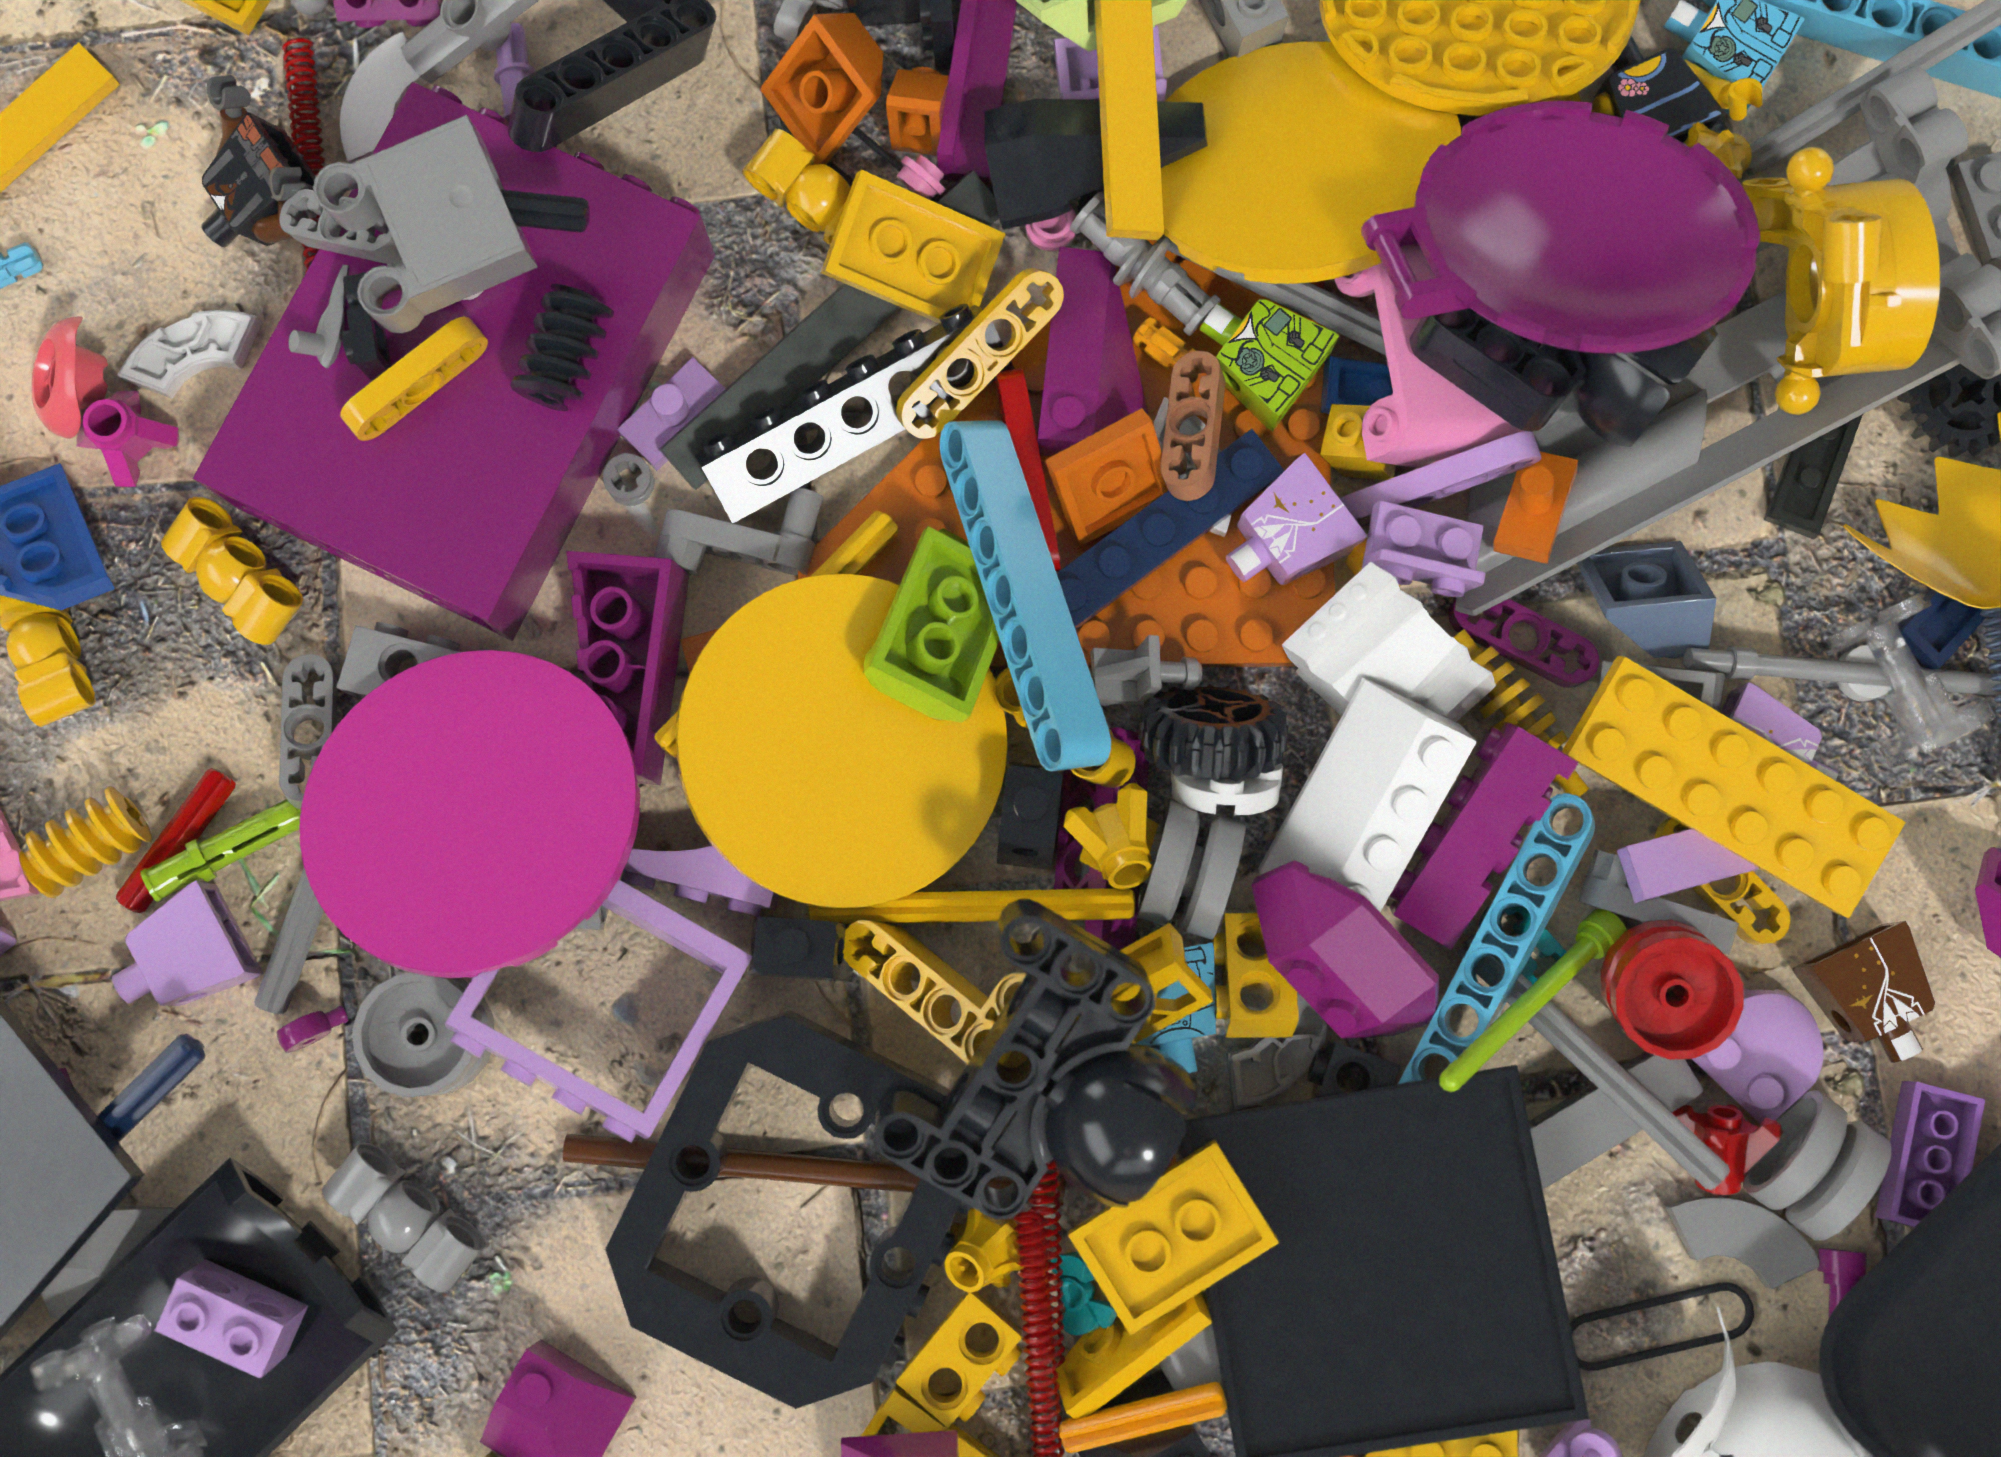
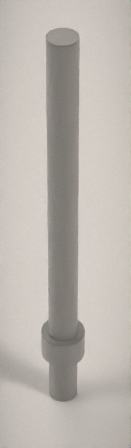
M1729 646L1726 651L1687 648L1683 657L1685 669L1723 672L1725 677L1730 679L1751 680L1755 675L1992 696H1997L2001 693L1991 690L1993 686L2001 684V681H1992L1989 678L1994 674L1758 654L1752 647Z

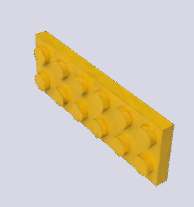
M1617 656L1561 751L1579 762L1580 765L1829 910L1848 919L1906 823L1624 656Z

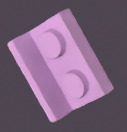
M1379 501L1372 508L1362 568L1369 562H1372L1395 576L1398 585H1410L1412 580L1431 584L1430 591L1435 594L1448 597H1462L1464 592L1484 585L1486 573L1476 571L1484 525Z

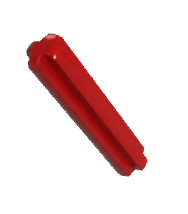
M213 768L208 769L117 892L116 900L122 906L135 913H143L147 910L154 899L146 888L140 871L145 868L148 869L186 850V843L194 839L198 840L235 789L236 783L229 776Z

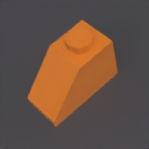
M928 67L897 70L886 100L891 150L937 156L949 81L948 75H941L937 70Z

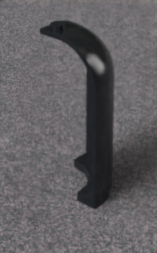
M2001 1143L1841 1299L1827 1321L1819 1352V1370L1822 1386L1831 1413L1844 1438L1857 1457H2001Z
M228 1158L0 1375V1457H268L388 1341L398 1329L364 1278L358 1277L352 1283L334 1262L333 1258L340 1250L311 1220L303 1227H300L278 1207L283 1201L281 1193L232 1158ZM205 1259L308 1305L286 1357L261 1379L155 1331L177 1278Z

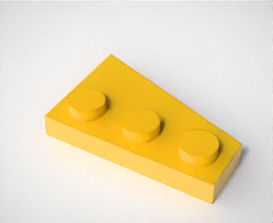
M1201 1292L1131 1336L1118 1315L1111 1327L1105 1329L1099 1327L1094 1331L1083 1334L1066 1354L1065 1362L1056 1368V1371L1059 1373L1057 1382L1060 1384L1059 1392L1065 1412L1074 1419L1090 1416L1213 1323Z

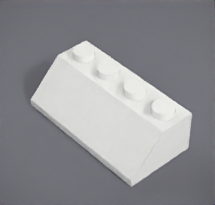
M1363 677L1258 868L1259 872L1264 874L1296 860L1308 866L1310 873L1331 878L1365 896L1381 912L1477 741L1460 724Z

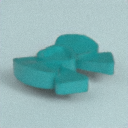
M1072 1251L1060 1255L1063 1259L1059 1265L1063 1270L1060 1276L1063 1280V1285L1060 1289L1064 1293L1062 1301L1066 1308L1062 1321L1064 1331L1071 1335L1079 1336L1094 1331L1099 1327L1103 1329L1111 1327L1117 1313L1110 1302L1093 1299L1095 1286L1091 1281L1095 1280L1079 1252ZM1053 1258L1050 1262L1056 1263L1057 1259ZM1052 1269V1271L1054 1272V1274H1056V1273H1057V1270H1056V1269Z

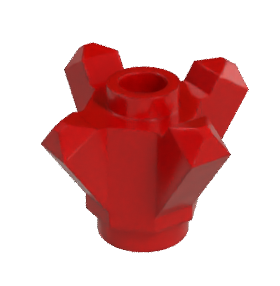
M1733 1104L1711 1106L1707 1109L1706 1113H1695L1691 1105H1683L1671 1112L1729 1166L1730 1172L1728 1176L1712 1190L1705 1189L1696 1179L1694 1180L1696 1186L1700 1189L1718 1195L1738 1193L1741 1190L1742 1182H1744L1748 1174V1170L1780 1140L1783 1134L1782 1126L1777 1121L1765 1118L1758 1126L1753 1125L1743 1118L1742 1112Z

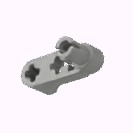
M797 488L790 492V499L780 532H774V534L686 511L669 509L666 512L654 557L672 559L689 575L697 576L699 575L705 553L777 572L798 576V571H800L801 574L807 575L815 543L811 541L820 505L823 503L824 498L819 493L804 488Z
M1597 849L1594 850L1578 902L1599 909H1605L1614 914L1643 923L1655 920H1675L1693 926L1713 942L1720 951L1730 955L1739 923L1659 897L1634 903L1619 856Z

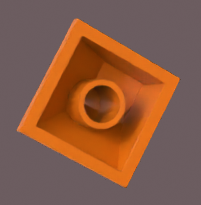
M855 13L814 14L760 88L793 136L807 151L815 155L814 164L827 165L881 96L884 52Z

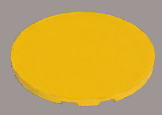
M1319 0L1322 22L1330 41L1346 63L1365 80L1382 91L1413 105L1440 112L1484 116L1521 104L1560 101L1593 83L1610 68L1627 45L1634 28L1640 0Z
M1302 41L1282 43L1258 48L1239 58L1233 56L1189 79L1165 101L1203 103L1208 146L1161 168L1164 235L1178 246L1180 254L1212 271H1216L1220 267L1232 272L1242 273L1245 280L1272 284L1318 282L1343 277L1378 265L1382 261L1377 251L1368 248L1361 234L1363 224L1374 215L1414 207L1422 171L1429 158L1440 144L1447 146L1461 135V126L1457 114L1413 105L1375 87L1346 63L1332 42Z
M824 574L784 583L764 592L735 612L711 636L699 653L681 695L675 735L680 770L679 776L687 803L696 822L714 848L738 872L757 885L796 902L833 908L867 907L902 898L929 885L953 867L975 843L995 808L1002 787L1007 759V727L1005 713L999 708L994 699L995 678L990 668L985 676L971 716L962 723L943 719L938 720L924 715L878 691L870 684L863 673L865 655L875 644L899 588L898 584L887 580L854 574Z

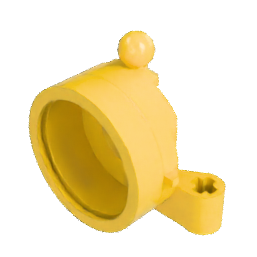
M1808 147L1794 154L1787 165V178H1756L1742 182V187L1753 205L1758 220L1760 242L1782 244L1789 248L1786 269L1785 327L1788 338L1785 344V354L1777 357V362L1785 368L1784 377L1777 383L1774 394L1780 409L1788 414L1795 415L1810 412L1818 404L1821 391L1815 378L1902 370L1915 364L1930 340L1939 300L1940 264L1938 243L1934 223L1921 192L1910 181L1901 178L1827 185L1834 173L1833 160L1826 151L1817 147Z

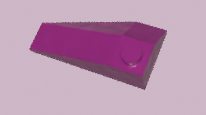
M1059 246L1056 278H1058L1062 285L1064 297L1062 306L1051 318L1037 438L1041 456L1052 457L1141 408L1148 415L1120 286L1118 287L1113 283V278L1117 274L1115 265L1103 256V251Z

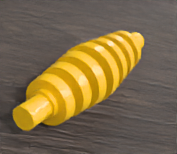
M1465 629L1456 634L1454 638L1468 648L1471 660L1492 672L1496 687L1488 693L1492 700L1479 709L1483 718H1487L1500 709L1505 717L1492 727L1500 731L1505 722L1516 725L1559 750L1558 747L1568 740L1563 729L1552 737H1549L1544 731L1557 721L1553 712H1548L1537 721L1531 714L1532 711L1545 702L1541 694L1537 693L1522 703L1517 695L1531 684L1522 677L1509 686L1503 678L1515 670V668L1507 661L1496 669L1490 662V660L1500 654L1492 646L1486 650L1483 647L1479 648ZM1575 770L1568 780L1557 774L1552 781L1554 784L1557 782L1564 793L1578 797L1590 789Z

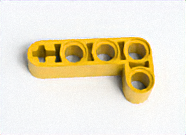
M859 920L852 923L845 930L843 954L844 960L848 965L967 1064L1026 975L1012 973L1005 976L988 997L903 927L895 923ZM880 952V953H882L883 955H892V956H891V957H890V956H877V954ZM915 967L918 968L920 973V983L916 990L912 988L911 974ZM956 999L961 1006V1018L957 1024L953 1022L951 1017V1007ZM1009 1051L1004 1053L998 1062L1006 1067H1017L1022 1065L1028 1056L1020 1051Z

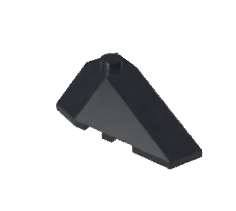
M1031 99L1019 103H1007L998 108L984 111L985 151L999 220L1003 230L1056 218L1071 211L1068 202L1094 190L1097 193L1102 192L1104 194L1099 100ZM1157 101L1161 168L1208 146L1203 103Z

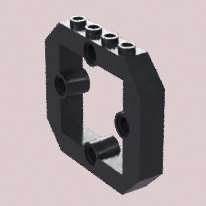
M789 1010L718 1034L706 1043L605 1251L632 1328L794 1409H798L873 1383L881 1366L888 1370L892 1369L905 1341L904 1337L897 1334L906 1314L915 1319L918 1316L930 1290V1287L923 1284L922 1281L931 1263L941 1267L949 1253L955 1235L947 1232L956 1212L966 1216L971 1206L919 1178L897 1225L882 1232L876 1240L869 1263L871 1278L837 1347L777 1318L779 1309L778 1296L773 1287L764 1279L756 1277L741 1278L734 1282L727 1292H724L656 1258L687 1193L702 1191L710 1186L726 1166L728 1159L727 1144L722 1135L718 1133V1130L751 1064L819 1097L818 1119L825 1131L833 1137L840 1139L856 1138L865 1133L871 1124L875 1125V1110L878 1102L891 1092H911L938 1108L949 1094V1088ZM841 1093L854 1094L863 1104V1114L854 1120L842 1119L834 1110V1098ZM904 1118L892 1120L886 1125L888 1129L895 1133H906L916 1126L910 1120ZM691 1145L703 1148L710 1159L709 1169L699 1172L690 1169L683 1158L684 1148ZM947 1147L941 1150L937 1156L944 1161H956L965 1153L961 1149ZM892 1248H905L912 1253L915 1258V1264L907 1271L893 1270L885 1261V1253ZM740 1300L754 1302L761 1311L762 1319L754 1323L743 1322L734 1312V1303Z

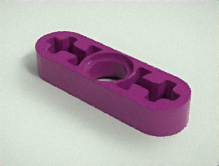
M1456 597L1449 606V622L1457 633L1465 629L1475 643L1487 649L1492 646L1500 653V656L1558 686L1565 688L1577 687L1592 678L1599 667V654L1591 641L1509 598L1482 612L1493 620L1499 618L1502 612L1508 614L1509 617L1499 626L1496 637L1489 633L1496 624L1484 618L1472 624L1466 620L1468 614L1455 611ZM1526 623L1535 630L1537 644L1533 650L1521 651L1512 645L1509 639V631L1513 624ZM1552 637L1557 642L1551 646V650L1561 655H1566L1572 650L1579 653L1577 662L1584 667L1568 674L1564 671L1566 662L1562 658L1551 653L1543 662L1538 659V656L1546 650Z

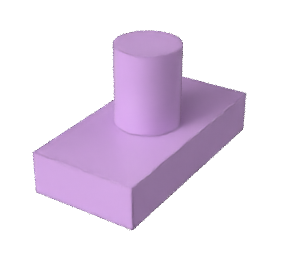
M692 357L665 384L658 386L652 393V396L617 431L633 449L658 471L668 461L658 449L722 393L725 388Z

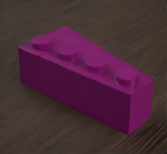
M566 551L568 570L572 572L574 595L571 596L573 618L577 620L579 650H576L578 671L582 673V681L603 700L624 731L634 754L633 759L637 772V782L640 784L661 785L665 751L657 744L654 737L656 732L670 719L690 575L674 560L668 558Z
M1507 722L1503 724L1500 731L1491 727L1484 736L1475 753L1482 760L1470 778L1464 774L1459 777L1446 799V803L1451 805L1452 808L1441 825L1435 821L1429 825L1416 848L1423 853L1412 872L1404 869L1389 896L1394 900L1389 907L1394 916L1450 950L1490 894L1493 884L1487 881L1491 872L1494 871L1501 874L1520 850L1523 836L1517 832L1523 824L1531 826L1536 820L1539 822L1551 805L1552 800L1550 797L1553 792V788L1549 786L1557 774L1568 780L1579 764L1576 760L1534 735Z

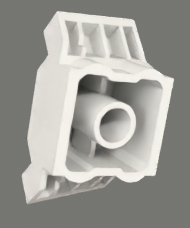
M1369 562L1282 644L1288 659L1298 667L1296 673L1341 716L1363 677L1454 722H1457L1496 687L1492 672L1471 660L1468 648L1460 644L1454 637H1450L1428 615L1429 613L1423 608L1422 602L1400 590L1396 577L1372 562Z

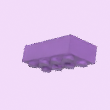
M1916 1081L1901 1082L1890 1139L1891 1159L1882 1180L1875 1218L1915 1227L1972 1172L1985 1099Z

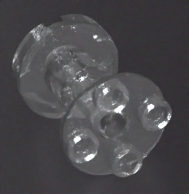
M1920 593L1876 614L1880 625L1874 628L1870 621L1865 619L1825 639L1830 647L1829 650L1825 651L1827 656L1864 639L1893 692L1885 695L1883 698L1903 734L1879 747L1889 768L1908 762V756L1918 751L1925 755L1983 727V723L1996 719L1986 698L1956 708L1937 672L1924 675L1896 623L1933 605L1930 600L1924 602Z
M144 1314L131 1317L120 1324H117L114 1317L101 1320L81 1332L82 1343L66 1352L64 1349L53 1351L41 1357L30 1366L29 1369L34 1377L33 1384L37 1390H50L81 1378L84 1379L102 1416L93 1426V1430L107 1457H202L204 1455L201 1446H208V1441L198 1421L184 1420L164 1426L151 1397L136 1398L118 1361L119 1358L138 1346L151 1333L152 1325L149 1320H146Z

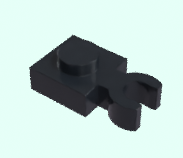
M364 272L343 276L345 293L350 309L346 310L349 330L343 331L342 340L345 354L350 364H356L373 381L391 367L386 329L365 311L359 302L357 291L359 282L366 273Z

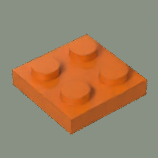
M1143 408L1045 460L1071 534L1080 547L1122 525L1168 491L1160 471L1162 452L1153 421Z

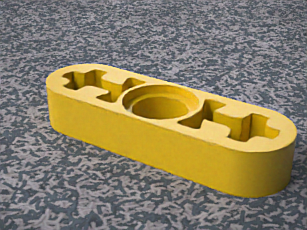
M459 317L448 322L350 398L341 410V419L360 441H367L378 437L474 363L486 350L488 345L487 338L469 317Z
M1670 817L1658 826L1654 839L1674 834L1673 829L1680 831L1690 828ZM1754 871L1736 875L1735 886L1727 895L1718 894L1711 888L1709 883L1692 888L1719 917L1739 923L1736 934L1749 944L1762 945L1777 942L1789 930L1791 918L1787 906ZM1750 889L1753 894L1743 900L1756 911L1768 909L1770 915L1767 917L1766 922L1771 927L1770 930L1766 928L1754 930L1751 925L1756 917L1746 905L1735 907L1733 910L1730 904L1743 898Z

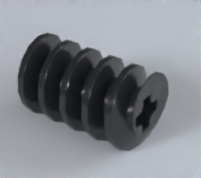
M552 284L550 288L553 291L545 293L540 302L546 312L538 313L533 321L534 327L539 333L530 334L525 343L527 349L532 354L522 355L518 362L520 370L525 375L514 376L510 386L514 392L534 403L557 411H568L569 409L564 405L565 399L582 400L584 397V393L571 384L572 379L589 380L592 375L589 370L579 364L580 358L597 359L599 356V352L586 343L587 338L604 339L607 334L603 328L594 323L595 317L611 319L614 311L587 292L567 285Z

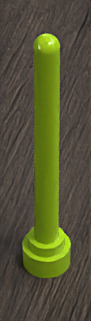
M1593 910L1578 925V933L1575 937L1576 943L1440 1074V1086L1448 1092L1460 1089L1592 959L1606 957L1608 949L1627 931L1623 922L1608 910Z

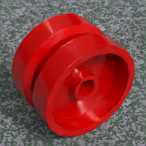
M1675 920L1646 921L1625 931L1608 949L1600 970L1601 994L1611 1015L1620 1024L1625 1034L1645 1052L1668 1060L1695 1059L1717 1049L1735 1031L1744 1009L1743 982L1733 962L1698 929Z

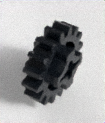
M1960 363L1897 396V400L1910 403V409L1900 416L1901 421L1915 420L1918 427L1914 429L1911 436L1914 440L1925 434L1929 436L1931 440L1928 450L1931 452H1935L1944 445H1948V453L1951 458H1956L1967 450L1972 456H1975L1988 449L1989 446L1992 447L2001 442L1997 413L2001 412V374L1991 379H1984ZM1968 390V394L1962 398L1963 402L1953 408L1952 403L1958 399V395Z

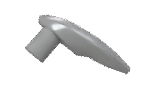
M343 265L336 278L328 307L319 321L316 333L293 330L289 337V349L291 352L317 356L319 362L326 369L336 360L342 343L346 304L343 276L349 275V265Z

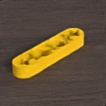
M1037 268L1025 269L1016 275L903 392L896 407L897 418L901 425L915 437L926 439L935 437L942 431L945 424L952 422L1058 312L1064 297L1063 288L1058 278L1045 270ZM1033 282L1042 286L1046 283L1047 286L1042 291L1043 296L1046 298L1044 304L1039 306L1032 302L1021 312L1022 315L1029 318L1025 325L1016 315L1006 310L1010 303L1021 309L1029 301L1031 296L1026 290L1029 284ZM996 319L1008 320L1012 329L1011 339L1001 348H990L985 340L986 328ZM956 359H970L974 367V375L971 381L963 387L951 386L947 380V370L950 364ZM935 380L942 390L954 397L947 404L939 396L929 408L930 412L934 415L932 419L927 423L921 419L912 423L916 416L915 411L912 409L914 403L919 400L926 405L938 395L937 392L930 388V385Z

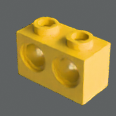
M1225 913L1220 933H1216L1214 939L1211 940L1214 947L1215 966L1222 967V985H1215L1216 1019H1224L1225 1038L1293 1037L1299 1021L1297 991L1268 961L1258 913ZM1246 941L1257 943L1262 947L1265 954L1259 957L1247 956L1240 951L1238 944ZM1250 993L1260 995L1266 1000L1268 1008L1260 1011L1251 1010L1242 1003L1240 997Z
M978 1291L965 1292L898 1373L896 1383L947 1428L951 1426L957 1417L967 1422L987 1396L981 1390L986 1381L994 1372L1003 1377L1023 1353V1349L1017 1345L1022 1339V1330ZM987 1323L996 1329L999 1339L992 1349L981 1352L973 1349L968 1344L966 1333L974 1324ZM940 1368H950L958 1373L962 1386L953 1395H939L930 1385L929 1378L931 1374Z

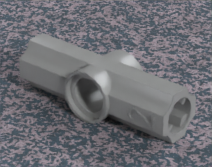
M443 0L440 16L406 41L401 50L406 62L412 66L418 76L431 84L477 48L484 51H493L499 48L507 40L511 29V22L539 0Z

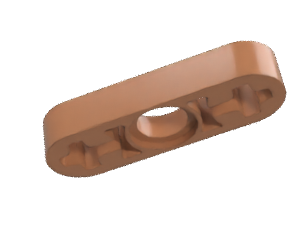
M1194 351L1184 355L1176 362L1172 371L1160 471L1171 495L1184 501L1201 498L1209 492L1215 481L1226 382L1219 361L1213 354L1206 351ZM1206 373L1207 375L1200 379L1199 393L1201 398L1195 397L1191 382L1197 380L1198 374ZM1203 416L1208 419L1206 426L1196 434L1186 435L1179 432L1181 424L1189 417ZM1185 452L1191 453L1196 469L1190 471L1188 479H1180L1179 475L1185 474L1187 470L1188 458Z

